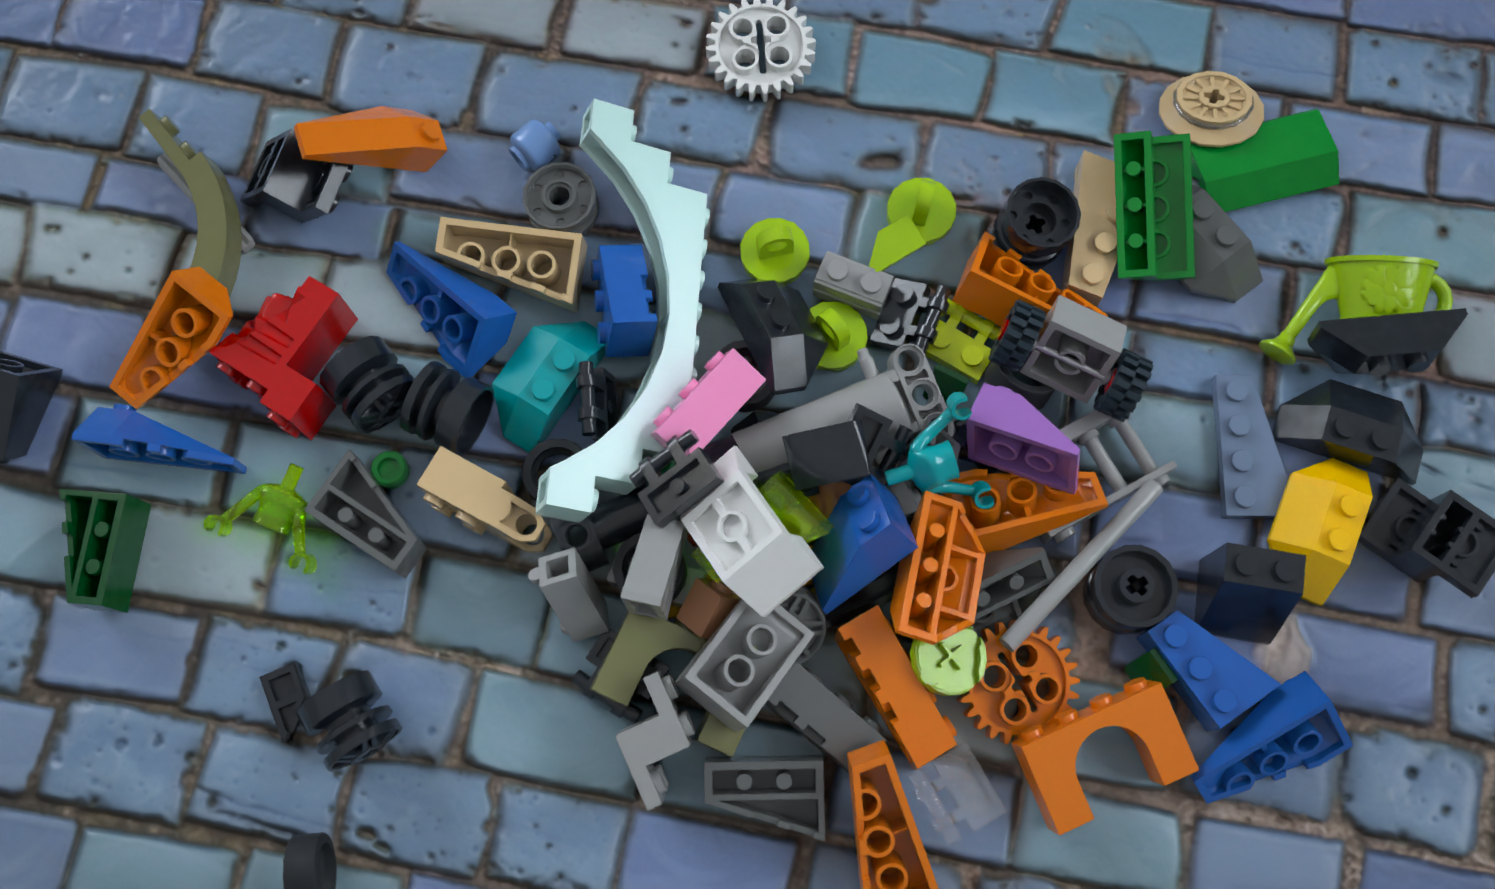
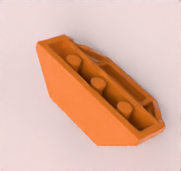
M925 491L921 497L910 524V529L918 548L899 562L890 607L891 617L897 634L935 645L971 627L975 622L986 553L973 526L965 516L966 511L962 502L929 491Z

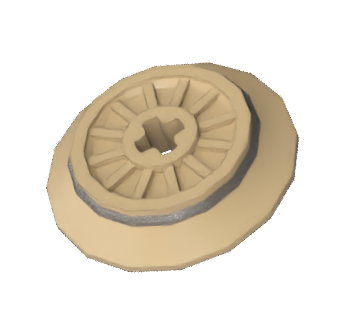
M1205 71L1182 77L1169 85L1159 99V116L1165 127L1174 135L1190 133L1191 143L1195 145L1221 148L1240 144L1257 133L1264 121V104L1256 91L1236 76L1224 72Z

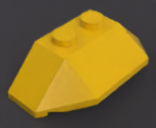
M1335 458L1295 471L1289 475L1267 538V543L1271 550L1306 555L1304 591L1301 599L1318 606H1322L1350 566L1373 498L1368 472Z

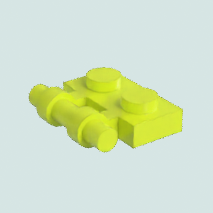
M948 298L949 307L946 314L950 318L946 323L939 320L936 328L938 335L934 344L929 345L925 356L968 377L970 382L977 385L990 363L988 358L991 354V348L984 344L988 338L995 341L1000 327L996 326L993 321L987 318L984 319L964 309L961 305ZM960 322L978 331L974 339L956 329Z

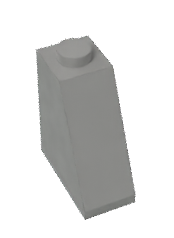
M647 514L620 597L629 613L667 621L688 530L680 521V516L664 528H660L654 524L650 515Z

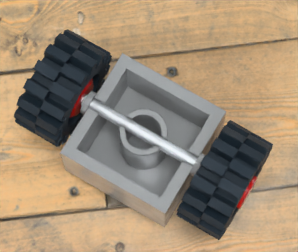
M1061 295L1057 297L1047 315L1045 311L1022 300H1016L998 332L999 334L994 341L988 358L989 361L1015 373L1020 370V373L1086 404L1098 388L1097 392L1099 393L1095 397L1093 408L1120 422H1124L1125 419L1127 420L1130 413H1133L1136 403L1140 402L1141 395L1148 386L1146 383L1151 378L1152 373L1150 372L1154 366L1152 365L1153 361L1125 348L1122 350L1127 330L1126 325Z

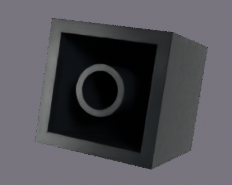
M0 351V464L9 463L10 459L27 455L61 379L63 369Z
M1225 543L1199 561L1194 622L1213 636L1265 645L1271 644L1303 595L1306 555Z

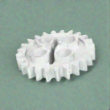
M741 0V8L738 9L735 5L729 4V15L719 12V23H711V34H707L708 46L706 47V57L710 58L708 59L709 69L715 70L716 81L725 79L724 89L726 91L733 86L736 87V97H740L746 91L749 92V100L753 101L756 93H761L763 101L767 102L768 93L773 92L775 97L780 99L781 89L784 88L787 92L793 93V82L802 85L804 83V74L810 75L811 63L815 62L814 50L816 39L812 38L813 27H806L807 17L805 15L796 18V6L788 11L785 10V0H782L777 6L773 5V0H767L765 4L761 3L760 0H754V4L750 5L746 0ZM757 23L762 24L765 74H761L759 70ZM779 30V31H781L782 33H780V34H773V33H771V31ZM738 33H747V34H749V35H747V36H738L737 34H738ZM782 60L786 63L775 64L773 61ZM746 62L752 65L748 67H742L739 64Z

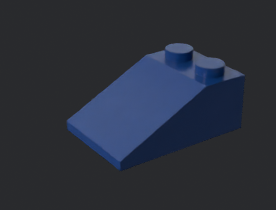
M872 474L866 476L840 496L811 548L824 567L812 577V581L822 611L826 614L830 613L918 548L898 498Z

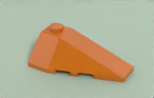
M379 106L301 122L293 127L302 159L427 172L448 151L439 121L408 109Z
M200 266L172 271L109 388L135 409H139L148 403L218 344L233 317L228 289Z
M972 469L960 472V478L948 480L972 485L976 481L987 482L991 490L981 493L979 498L984 496L993 497L994 505L989 509H981L976 506L970 496L941 493L944 497L962 502L966 511L965 516L973 526L986 554L992 551L1008 549L1108 507V502L1095 472H1079L1078 487L1075 495L1012 473H988V469Z

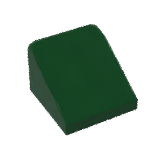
M940 363L936 364L933 370V375L947 406L948 397L954 392L964 393L970 380L968 377ZM924 390L923 397L928 400V394Z
M1155 648L1143 653L1124 667L1131 680L1145 677L1146 680L1161 682L1164 689L1178 681V677Z

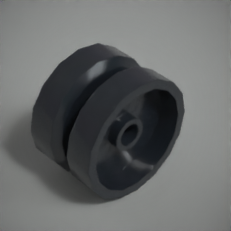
M1124 545L1110 551L1087 573L1083 585L1084 604L1091 618L1103 629L1118 635L1137 634L1163 621L1174 609L1179 594L1177 575L1170 562L1158 551L1143 545ZM1127 586L1131 588L1133 594H1130L1126 588Z

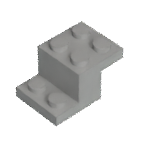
M662 669L643 678L658 713L621 729L615 735L647 811L663 804L667 787L669 786L661 764L654 767L653 763L689 747L693 740L691 735L695 734L694 731H696L688 710L680 711L675 698L679 697L680 691L678 686L674 684L675 679L670 673L665 676Z

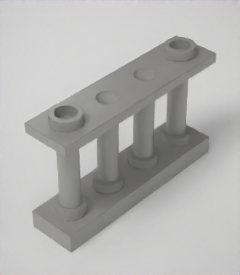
M1095 410L1061 428L1060 431L1074 444L1078 442L1080 446L1085 445L1114 493L1106 497L1108 502L1107 508L1046 532L1040 537L1041 541L1045 544L1055 539L1057 544L1077 533L1074 529L1075 526L1135 494L1148 479L1155 480L1161 486L1171 481L1168 474L1178 466L1173 460L1158 468L1129 423L1130 416L1124 422H1120ZM1108 425L1111 429L1117 430L1145 474L1144 477L1129 485L1126 484L1097 438L1100 436L1098 430ZM998 469L1000 473L1010 474L1009 472Z

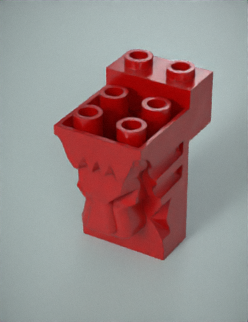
M308 276L302 286L296 289L293 298L280 293L267 296L254 320L246 322L238 335L233 332L225 337L217 346L211 348L209 353L219 361L216 368L228 375L231 381L245 390L250 389L258 394V397L261 399L259 402L269 410V413L266 415L267 418L278 424L280 429L297 439L302 434L312 441L337 406L313 380L357 322L358 318L339 293L313 277Z

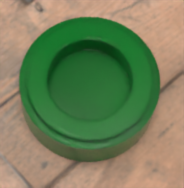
M395 451L380 453L371 464V475L381 487L386 489H396L402 486L410 474L407 460Z

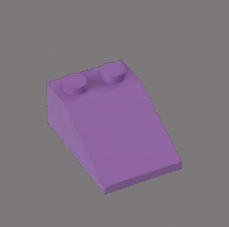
M984 383L971 408L972 414L970 418L966 419L968 459L1075 495L1078 487L1080 448L1021 394L1015 393L1004 386L996 387Z

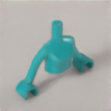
M954 392L948 397V408L922 431L910 445L908 463L906 465L884 471L888 486L912 479L922 493L929 491L935 494L951 493L970 496L976 506L981 509H989L994 505V499L991 496L979 498L981 493L991 490L987 482L976 481L972 485L948 481L960 478L954 451L949 440L934 445H927L954 418L958 420L970 418L972 414L970 408L955 409L959 403L968 400L964 393Z

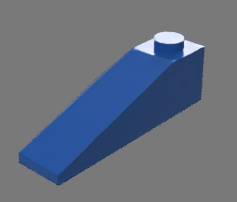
M394 242L386 270L387 275L407 305H414L423 318L420 325L426 333L432 332L439 342L440 346L437 350L442 358L464 378L472 377L508 342L517 312L491 291L401 242Z
M114 404L113 408L98 407L73 432L71 438L73 441L105 459L246 474L247 467L235 458L136 412L137 409L124 404Z
M1303 671L1297 676L1286 680L1282 685L1270 692L1190 778L1208 804L1250 790L1254 785V781L1269 776L1274 781L1285 778L1286 770L1304 765L1307 770L1320 766L1349 749L1353 744L1331 699L1309 674Z

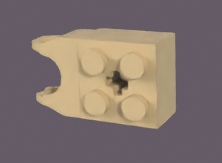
M440 446L416 484L425 493L423 500L431 504L432 509L448 518H451L453 513L456 514L455 517L463 522V526L482 536L484 531L529 553L544 552L553 538V534L543 517L535 515L536 508L516 497L506 481ZM537 525L533 533L523 535L527 526ZM544 530V538H543V540H542L539 544H537V545H529V544H527V543H531V542H537L539 536L541 535L542 531Z

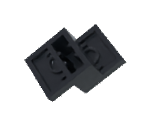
M290 129L266 142L240 202L252 208L265 203L301 223L310 221L328 213L330 214L335 210L340 200V195L337 192L341 183H344L349 178L353 170V164L302 159L295 132Z
M1400 478L1393 480L1365 520L1358 542L1417 583L1439 575L1470 598L1480 595L1495 572V519L1453 490H1449L1430 500Z

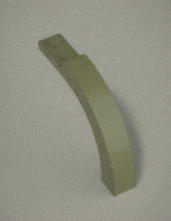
M148 109L138 118L178 168L187 182L195 203L198 232L195 253L190 268L200 266L228 289L230 298L237 279L242 248L241 222L234 194L226 177L213 160L201 151L198 153L186 140L182 143L177 136L181 132L180 129L167 115L161 118L151 109Z

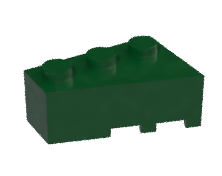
M59 489L60 500L65 502L66 521L62 522V534L67 535L68 555L64 556L67 603L97 611L128 613L152 504L124 493Z

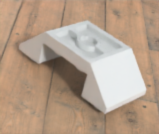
M733 446L714 463L724 482L683 512L680 517L682 523L723 583L759 615L766 617L824 567L802 536L790 534L752 482L758 477L757 473L739 448Z

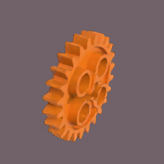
M1016 620L1009 621L1008 629ZM995 622V634L988 628L981 629L987 655L985 670L993 665L998 671L997 682L992 686H988L983 676L979 683H976L971 690L969 689L968 692L956 699L961 703H969L970 706L963 712V715L966 717L977 715L973 727L980 730L987 726L986 737L994 739L1000 732V742L1008 745L1012 736L1014 740L1021 738L1019 733L1028 727L1040 724L1043 728L1056 722L1054 717L1057 714L1072 709L1067 704V700L1079 698L1077 693L1070 690V685L1079 683L1080 679L1069 675V671L1078 665L1075 662H1066L1064 659L1071 652L1070 648H1056L1061 640L1060 636L1053 635L1046 639L1048 634V627L1040 626L1035 633L1033 631L1020 645L1026 646L1029 651L1028 662L1022 666L1017 663L1015 658L1017 649L1014 652H1010L999 641V638L1007 631L1003 622ZM1000 652L1003 653L1008 668L999 660L998 654ZM1012 674L1022 676L1023 679L1018 682L1022 691L1011 687L1015 683V678ZM1045 678L1049 683V692L1045 697L1040 698L1036 692V685L1041 679ZM1026 696L1030 700H1032L1034 705L1036 706V710L1034 712L1030 710V705L1026 699ZM1014 698L1018 704V712L1013 718L1008 719L1004 713V707L1010 699Z

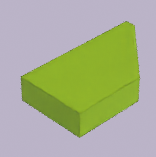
M909 213L878 231L869 267L874 268L875 272L885 271L926 246L925 240Z

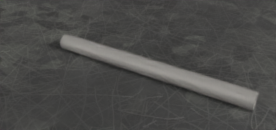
M1148 479L999 638L1000 643L1007 650L1014 652L1161 495L1163 492L1162 486L1153 479Z

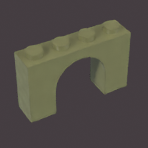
M627 611L589 690L622 706H628L646 666L655 656L667 650H683L695 655L707 640L694 634L691 629L677 618L672 623ZM706 710L693 740L725 756L733 757L745 729L733 732Z

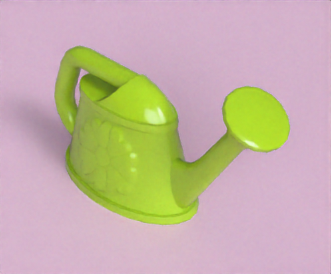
M1345 255L1324 259L1327 269L1323 272L1285 330L1274 339L1262 340L1259 343V347L1272 360L1284 365H1293L1296 362L1293 352L1296 337L1315 311L1328 300L1335 299L1340 315L1339 319L1423 312L1430 288L1437 295L1438 302L1435 311L1450 310L1453 305L1452 291L1447 282L1435 274V270L1439 268V262L1435 260L1396 255Z

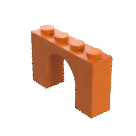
M1145 677L1133 679L1123 685V691L1111 695V693L1098 695L1089 700L1090 706L1080 711L1076 709L1063 711L1054 717L1056 722L1043 728L1040 724L1028 727L1019 733L1021 738L1011 742L1049 830L1060 836L1095 819L1077 778L1076 757L1083 741L1100 728L1119 726L1131 737L1149 779L1153 782L1166 786L1199 770L1161 682L1146 680Z

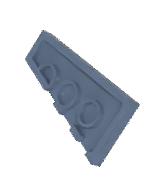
M1216 374L1211 380L1222 519H1274L1288 477L1253 376Z

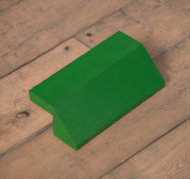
M1318 109L1263 121L1257 133L1240 144L1220 148L1198 146L1191 143L1192 176L1199 179L1200 187L1213 198L1224 212L1339 184L1338 149Z
M1151 130L1114 134L1118 279L1146 281L1195 279L1190 133L1156 137L1152 136Z

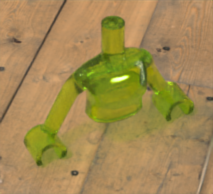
M289 464L281 484H261L246 494L222 515H209L203 522L204 529L212 531L217 521H219L221 526L218 536L225 537L232 531V521L259 500V506L252 521L285 535H288L291 527H293L295 554L289 558V567L296 569L299 566L300 560L304 558L306 566L303 574H311L317 568L315 556L306 553L305 523L307 512L304 509L308 502L295 491L304 470L303 467L296 464Z

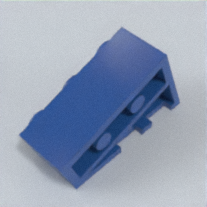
M599 245L597 259L591 260L592 281H598L599 289L594 291L595 312H601L602 322L597 324L598 343L605 345L606 357L649 356L658 320L656 313L650 314L648 302L653 301L652 291L647 290L646 287L648 272L642 245Z
M1179 610L1169 614L1163 621L1136 637L1146 652L1153 648L1159 651L1178 677V681L1173 683L1172 687L1206 732L1221 729L1281 685V683Z

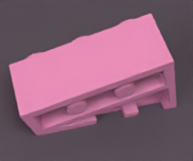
M734 348L725 354L718 351L705 364L704 368L707 372L699 381L693 378L680 391L678 395L682 400L672 410L667 406L654 419L653 423L657 428L650 435L665 448L667 447L666 442L674 435L680 437L687 430L691 429L699 438V442L688 449L689 452H693L698 447L704 449L766 379Z

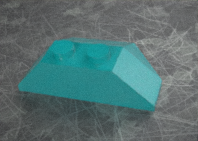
M586 321L532 327L492 383L504 438L528 453L536 445L546 440L579 393V390L576 389L579 363L591 361L594 368H596L605 356V345L598 343L596 327Z

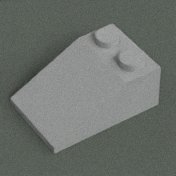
M741 599L695 654L674 684L733 732H738L748 728L815 633L780 605L766 617H762Z

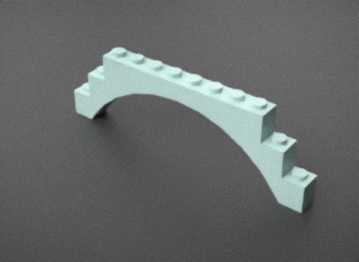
M595 98L583 115L579 146L613 182L636 220L649 252L656 286L658 323L648 369L634 400L615 426L596 443L551 466L539 478L535 515L578 523L595 511L599 498L597 489L627 495L636 488L631 482L629 475L639 468L638 464L647 456L652 458L664 449L650 435L657 428L653 423L654 419L667 406L673 410L682 400L678 395L680 391L693 378L696 379L697 370L693 368V361L699 347L696 325L702 313V304L698 302L699 291L705 279V273L701 270L702 259L707 250L704 229L710 217V210L706 208L707 194L671 184L674 172L673 167H670L671 152L634 142L637 134V126L633 125L634 110Z

